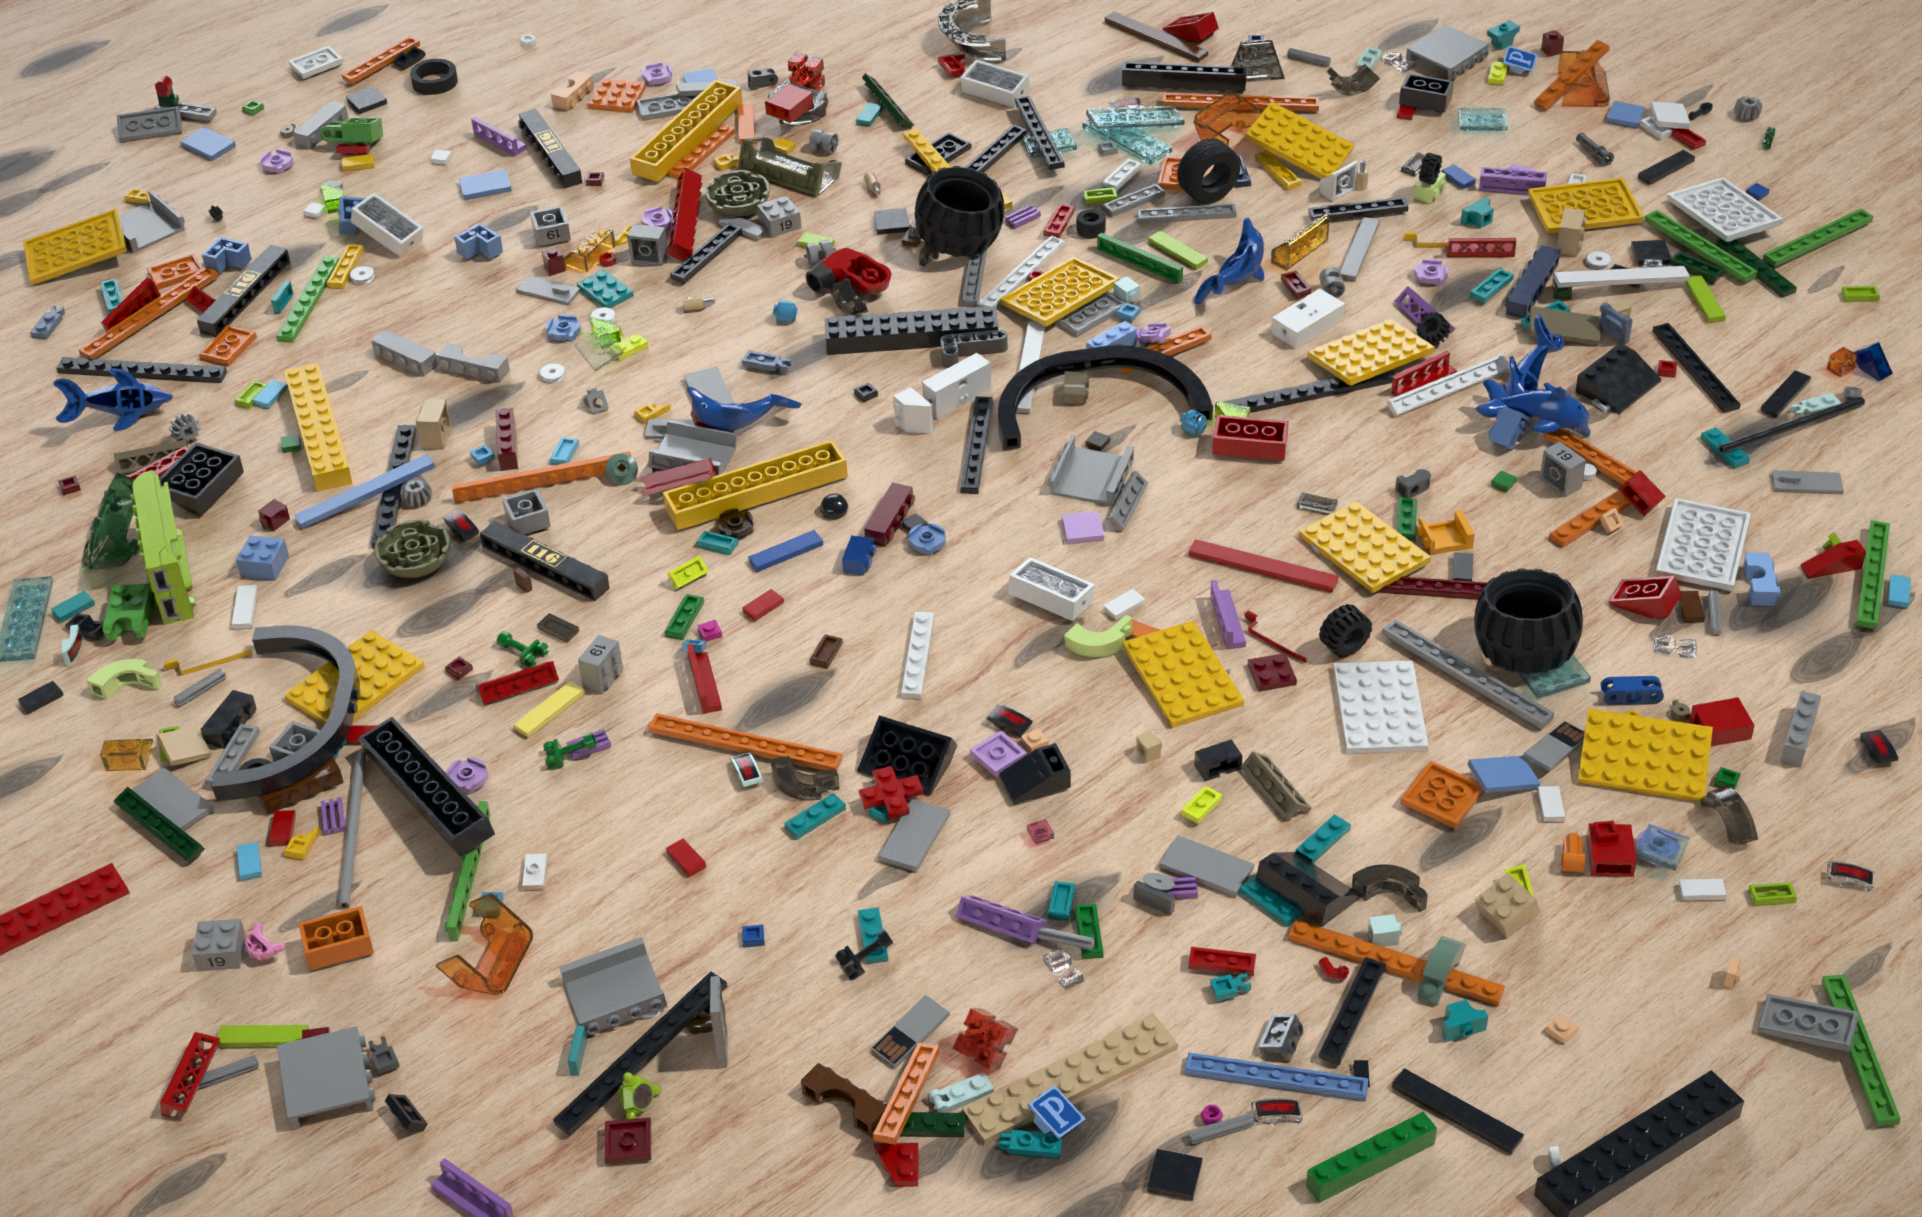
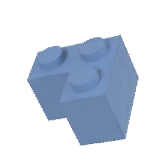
M340 196L338 204L339 234L356 235L357 226L351 223L352 208L365 198Z
M482 223L454 237L457 253L466 259L472 258L480 252L491 259L503 252L501 236Z
M219 237L202 254L204 266L216 270L218 274L228 265L243 269L252 260L248 243Z
M1503 406L1496 415L1497 421L1489 431V440L1513 450L1519 434L1525 436L1532 419L1523 413Z

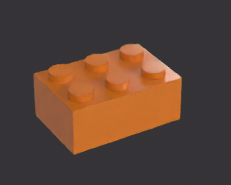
M362 906L298 923L310 971L374 953Z

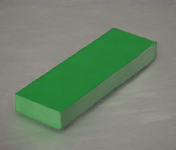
M1398 498L1397 532L1406 539L1415 541L1417 499Z
M690 594L685 595L665 630V637L684 640L704 604V597Z
M1096 904L1075 905L1078 935L1091 937L1095 940L1093 949L1080 948L1082 959L1104 958Z

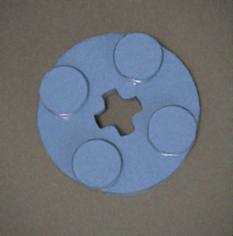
M559 315L558 319L553 320L552 318L546 325L550 340L572 342L581 332L580 321H577V318L573 315Z
M928 523V526L916 525L909 532L910 548L927 556L933 555L946 544L944 529L934 523Z

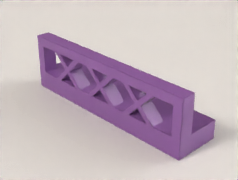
M476 117L471 118L473 133L477 137L514 156L527 150L526 144Z
M1481 167L1479 190L1528 195V189L1546 187L1547 172Z
M1409 286L1394 301L1417 323H1421L1422 315L1437 312ZM1408 295L1409 303L1402 304V300ZM1419 305V311L1412 313L1413 306ZM1449 323L1451 327L1449 328L1451 330L1450 333H1452L1456 328Z
M1211 580L1210 599L1226 649L1246 647V640L1229 589L1220 590L1217 580Z
M974 895L961 896L956 914L957 918L1030 943H1036L1039 928L1046 927L1047 924L1045 919Z
M444 1158L440 1162L442 1174L431 1184L433 1191L470 1217H514L510 1203Z

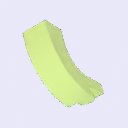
M1125 615L1112 628L1103 632H1092L1076 623L1064 635L1065 646L1074 653L1086 657L1096 658L1112 655L1123 649V641H1126L1125 637L1132 633V618Z
M125 659L110 663L97 670L87 680L91 694L104 699H108L117 689L129 684H140L155 690H159L162 686L158 671L150 669L148 662L140 659Z

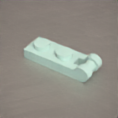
M985 1072L941 1090L934 1089L928 1093L927 1097L930 1103L935 1105L934 1109L936 1112L949 1113L994 1092V1087Z

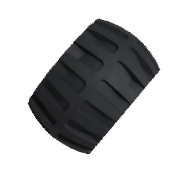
M943 167L937 172L934 171L921 186L915 203V223L920 238L930 248L953 257H972L975 254L983 253L996 240L1004 220V199L997 182L988 177L984 172H979L969 167Z
M1522 568L1510 572L1506 571L1496 578L1493 577L1483 588L1475 608L1474 627L1478 644L1484 656L1489 658L1493 665L1504 668L1505 671L1531 674L1546 673L1554 668H1560L1574 654L1582 634V607L1575 589L1568 580L1562 579L1556 573L1545 572L1542 569L1531 570Z

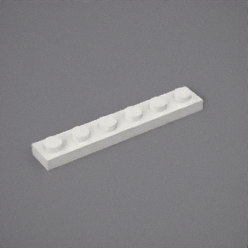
M915 612L901 692L902 699H922L934 624V613Z

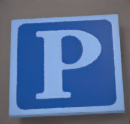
M1508 46L1503 63L1510 66V72L1521 75L1525 70L1533 72L1538 55Z
M1055 1085L1028 1104V1107L1035 1113L1033 1122L1044 1134L1051 1131L1057 1139H1060L1085 1121L1084 1116Z

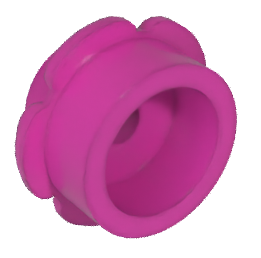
M1211 1104L1204 1107L1200 1117L1205 1125H1210L1222 1121L1223 1113L1218 1106Z

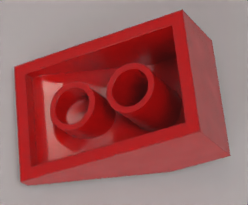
M1214 12L1181 16L1163 27L1165 32L1187 41H1196L1197 43L1204 41L1205 37L1212 36L1219 29Z
M1675 576L1622 579L1608 603L1609 605L1648 618L1663 619L1669 617L1682 593Z

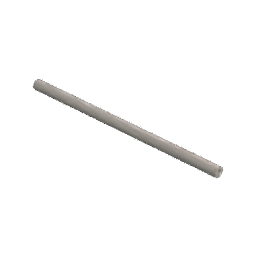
M357 751L355 755L339 907L341 909H348L350 906L366 757L364 751Z

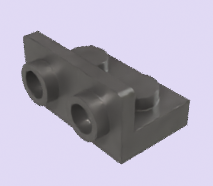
M1271 1015L1258 1046L1261 1053H1281L1285 1061H1291L1304 1031L1297 1015Z

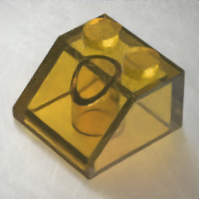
M153 738L104 740L100 756L105 770H146Z

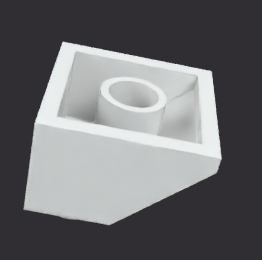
M1354 161L1321 179L1319 194L1334 202L1356 190L1358 162Z
M911 387L894 395V422L897 427L910 433H933L932 405Z

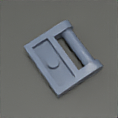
M1604 302L1600 306V329L1622 344H1627L1630 340L1633 320L1628 316H1623L1612 309L1610 304Z

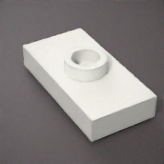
M547 853L526 854L522 883L523 891L544 890L548 860Z

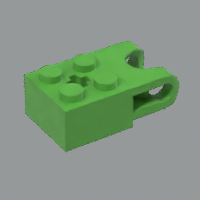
M350 118L346 121H335L321 129V137L326 142H348L349 145L363 142L364 145H370L383 137L382 118ZM327 130H330L332 137L326 135Z
M149 583L114 585L112 587L103 624L106 640H116L120 633L128 630L134 631L136 638L146 637L155 605L154 593L151 591Z

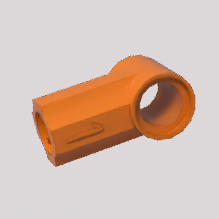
M1569 833L1563 838L1561 871L1584 873L1585 854L1582 853V837L1577 833Z

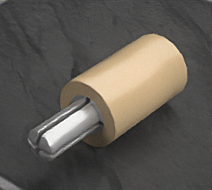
M1363 160L1360 161V168L1357 171L1356 189L1359 191L1366 190L1368 184V169L1365 168L1366 162Z
M867 172L864 175V181L871 192L879 195L881 193L879 190L881 185L877 180L878 178L873 172Z
M702 296L682 299L684 312L704 309V305L715 304V299H703Z

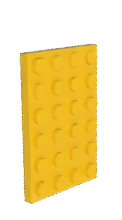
M1272 101L1244 137L1248 141L1321 179L1338 171L1355 147L1348 140Z
M1623 177L1528 189V196L1547 234L1559 233L1564 208L1585 211L1584 217L1587 218L1584 230L1644 222V215Z
M116 208L23 241L29 279L32 285L127 252L121 221Z
M1072 257L1001 297L1000 304L1046 327L1113 289L1114 282L1120 280V278L1076 257Z
M1390 319L1309 350L1308 358L1351 386L1434 353V346Z
M1357 501L1299 530V537L1309 545L1310 543L1321 551L1320 553L1371 593L1431 563V556Z
M1194 620L1123 641V649L1171 728L1244 706V698Z
M373 630L368 631L347 647L353 657L360 681V700L357 701L358 710L354 714L353 722L425 667L424 661ZM327 662L285 693V700L325 725L333 707L339 681V671L330 662Z
M1588 708L1578 783L1704 802L1713 727Z

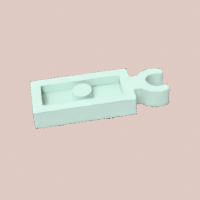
M1833 393L1800 401V405L1793 404L1790 412H1796L1795 418H1800L1805 414L1809 415L1841 404V402Z

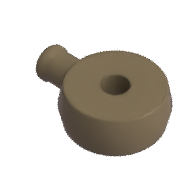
M295 124L282 127L280 129L281 136L283 138L293 137Z
M1677 699L1673 700L1672 717L1677 721L1687 720L1689 714H1691L1690 708L1685 704L1679 703Z

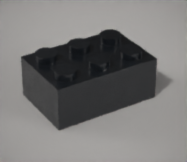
M1408 73L1400 89L1399 104L1417 107L1422 110H1434L1438 113L1445 112L1452 99L1454 81Z

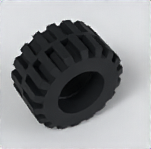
M1342 605L1338 609L1333 610L1323 621L1319 637L1321 642L1336 656L1341 658L1343 656L1348 657L1365 645L1372 632V622L1355 605Z

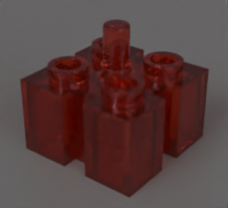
M796 52L787 60L788 71L792 72L789 76V84L799 88L805 87V90L815 94L825 85V75L821 72L824 70L823 58L816 56L809 58L805 53Z
M970 1008L964 1022L967 1030L966 1032L959 1033L952 1049L966 1057H976L974 1061L987 1069H1000L1007 1055V1052L1003 1051L1004 1046L1012 1044L1018 1028L1004 1020H995L996 1016L983 1008Z

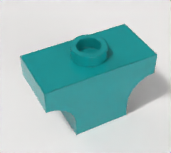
M1508 20L1487 30V36L1492 38L1491 44L1503 50L1513 45L1515 35L1520 32V26Z
M1485 197L1463 208L1461 223L1463 225H1475L1479 228L1492 223L1494 209L1490 207V199Z
M1467 999L1446 1005L1445 1021L1442 1030L1443 1039L1445 1042L1486 1031L1488 1023L1486 1011L1474 1009L1470 1006Z

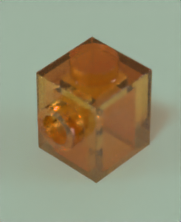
M1842 347L1829 355L1827 370L1842 377L1856 368L1858 355Z

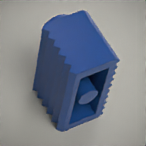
M851 535L842 558L844 573L864 575L867 568L870 569L872 564L871 557L876 554V545H874L873 538Z

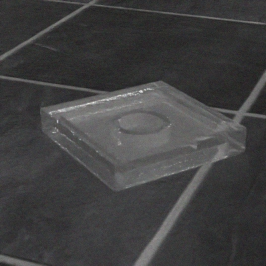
M604 326L575 344L577 350L595 372L624 353Z

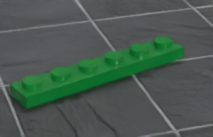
M1100 233L1097 236L1098 250L1176 283L1183 281L1182 266L1106 234Z

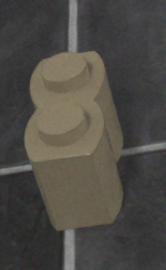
M1065 371L1063 404H1085V399H1088L1089 389H1086L1089 388V377H1086V372Z

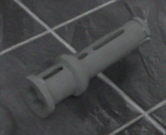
M1584 133L1577 135L1576 141L1592 152L1593 157L1599 159L1601 164L1608 166L1613 162L1614 154L1607 152L1604 146H1598Z

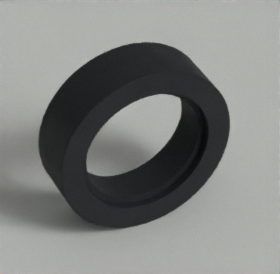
M446 59L424 60L416 64L410 71L413 89L425 95L445 93L453 89L458 82L455 65ZM430 74H446L444 77L435 80L422 79Z

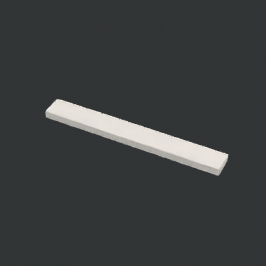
M1050 236L977 303V307L995 306V308H998L1001 305L1000 298L1023 285L1029 279L1028 275L1030 272L1039 270L1065 246V240Z
M1684 266L1554 272L1553 278L1558 288L1682 282L1689 281L1690 276Z
M1028 322L1020 370L1040 359L1046 327L1037 322ZM1035 387L1022 399L1016 413L1030 414Z
M1500 354L1389 399L1386 404L1394 417H1398L1487 379L1510 371L1509 362L1504 354Z

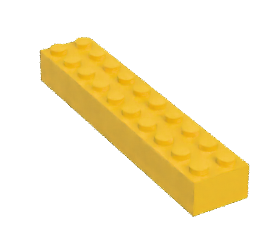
M714 80L630 157L632 174L659 182L668 174V170L732 114L738 108V104L743 103L741 87Z
M308 364L284 370L317 492L352 484L349 466L319 364Z
M832 439L716 475L710 479L663 492L665 510L677 530L685 529L720 518L719 515L729 509L741 511L848 477L847 461Z

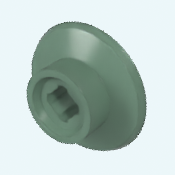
M618 453L609 458L605 471L611 482L617 485H626L636 478L638 465L632 456ZM620 465L626 467L624 472H621L618 469Z

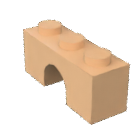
M576 71L568 78L569 88L559 86L551 93L553 107L569 111L594 89L592 75Z

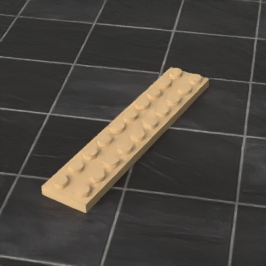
M1153 1013L962 1107V1113H965V1118L984 1145L998 1139L1001 1133H1009L1011 1130H1016L1034 1121L1035 1113L1028 1107V1104L1054 1085L1070 1102H1073L1177 1050L1178 1043Z

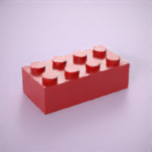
M1217 415L1213 433L1212 454L1285 461L1289 421Z

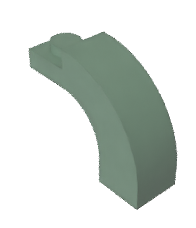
M1442 936L1438 940L1425 966L1424 976L1417 993L1418 997L1439 1004L1453 967L1456 964H1460L1466 947L1465 943L1446 936Z

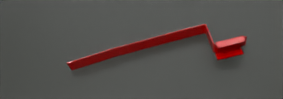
M1249 610L1246 613L1244 612V617L1253 622L1248 626L1249 633L1307 663V658L1254 631L1252 628L1258 623L1256 621L1258 615Z

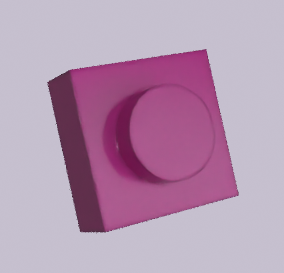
M716 619L697 625L702 639L706 642L722 637V631Z

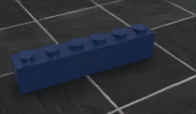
M1541 245L1539 250L1534 252L1533 260H1529L1527 269L1523 270L1522 278L1518 279L1516 288L1513 287L1510 297H1507L1505 301L1507 315L1524 318L1529 315L1531 306L1535 305L1559 264L1561 250Z

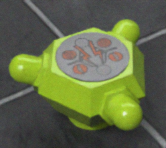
M628 1072L623 1076L624 1081L618 1090V1098L625 1110V1119H636V1116L643 1113L653 1102V1097L661 1093V1087L652 1085L651 1081L638 1075L634 1076Z

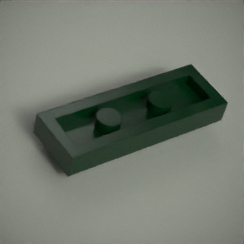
M1679 251L1670 259L1669 265L1684 266L1687 272L1696 276L1702 275L1704 279L1715 283L1724 273V269Z
M911 1112L900 1136L965 1137V1113Z

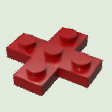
M892 766L872 771L876 786L858 790L864 810L884 805L890 819L909 815L910 811L906 799L923 795V788L918 776L897 780Z

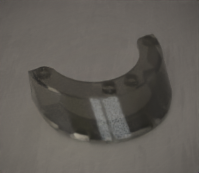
M957 0V2H950L943 7V11L938 14V26L961 52H965L966 55L980 60L994 61L996 63L1006 61L1005 38L990 40L988 33H970L976 26L992 20L990 0Z

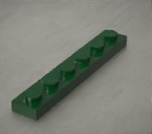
M865 73L862 76V79L866 82L864 85L872 90L871 93L878 97L877 100L884 105L883 107L891 112L890 115L897 120V124L903 128L906 126L911 129L914 123L878 81Z
M1723 239L1717 240V247L1757 270L1756 277L1779 296L1784 298L1796 293L1797 287L1739 241L1736 239L1728 242Z
M129 787L113 800L118 807L189 864L205 850L200 843Z

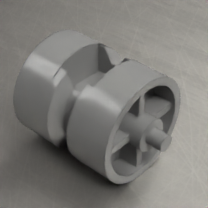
M814 129L809 137L810 148L821 151L823 149L824 152L834 153L839 145L837 133H825L823 130Z
M830 240L820 241L818 245L816 243L807 244L804 258H808L811 266L816 265L828 255L834 253L833 251H836V248H832Z
M1327 267L1321 271L1319 279L1322 290L1335 298L1342 296L1345 292V285L1340 270L1336 267Z

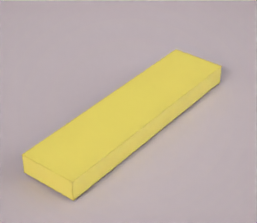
M569 681L514 724V729L529 738L585 694V690L574 682Z

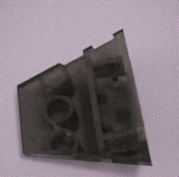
M1272 39L1240 42L1231 66L1247 67L1246 79L1269 77L1270 80L1285 79Z

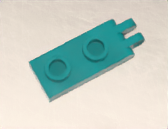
M1011 1130L1009 1133L1000 1134L998 1148L1007 1150L1009 1154L1060 1159L1062 1137L1057 1139L1053 1133L1044 1134L1043 1132Z

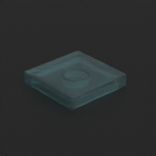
M1648 824L1635 851L1636 858L1676 871L1690 838Z

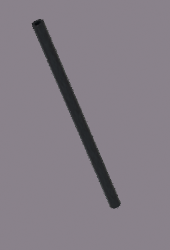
M1858 397L1721 444L1718 446V450L1721 454L1857 408L1864 405L1865 400L1863 397Z

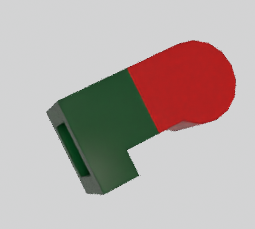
M165 75L161 76L155 84L159 105L175 107L179 97L173 92L172 79Z

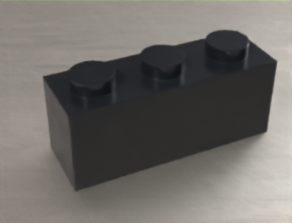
M232 690L200 729L206 744L226 748L239 725L245 724L255 713L257 708L253 695Z

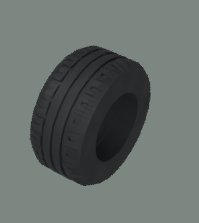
M1215 138L1204 139L1191 146L1181 158L1177 170L1178 183L1197 202L1209 203L1217 201L1227 195L1236 184L1240 174V160L1238 155L1223 141ZM1212 165H1214V167L1212 168V170H1211L1205 177H1203L1204 174L1206 173V171H1207Z

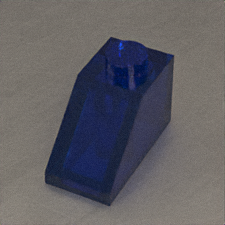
M1879 342L1863 346L1852 352L1859 369L1876 380L1880 381L1893 374Z

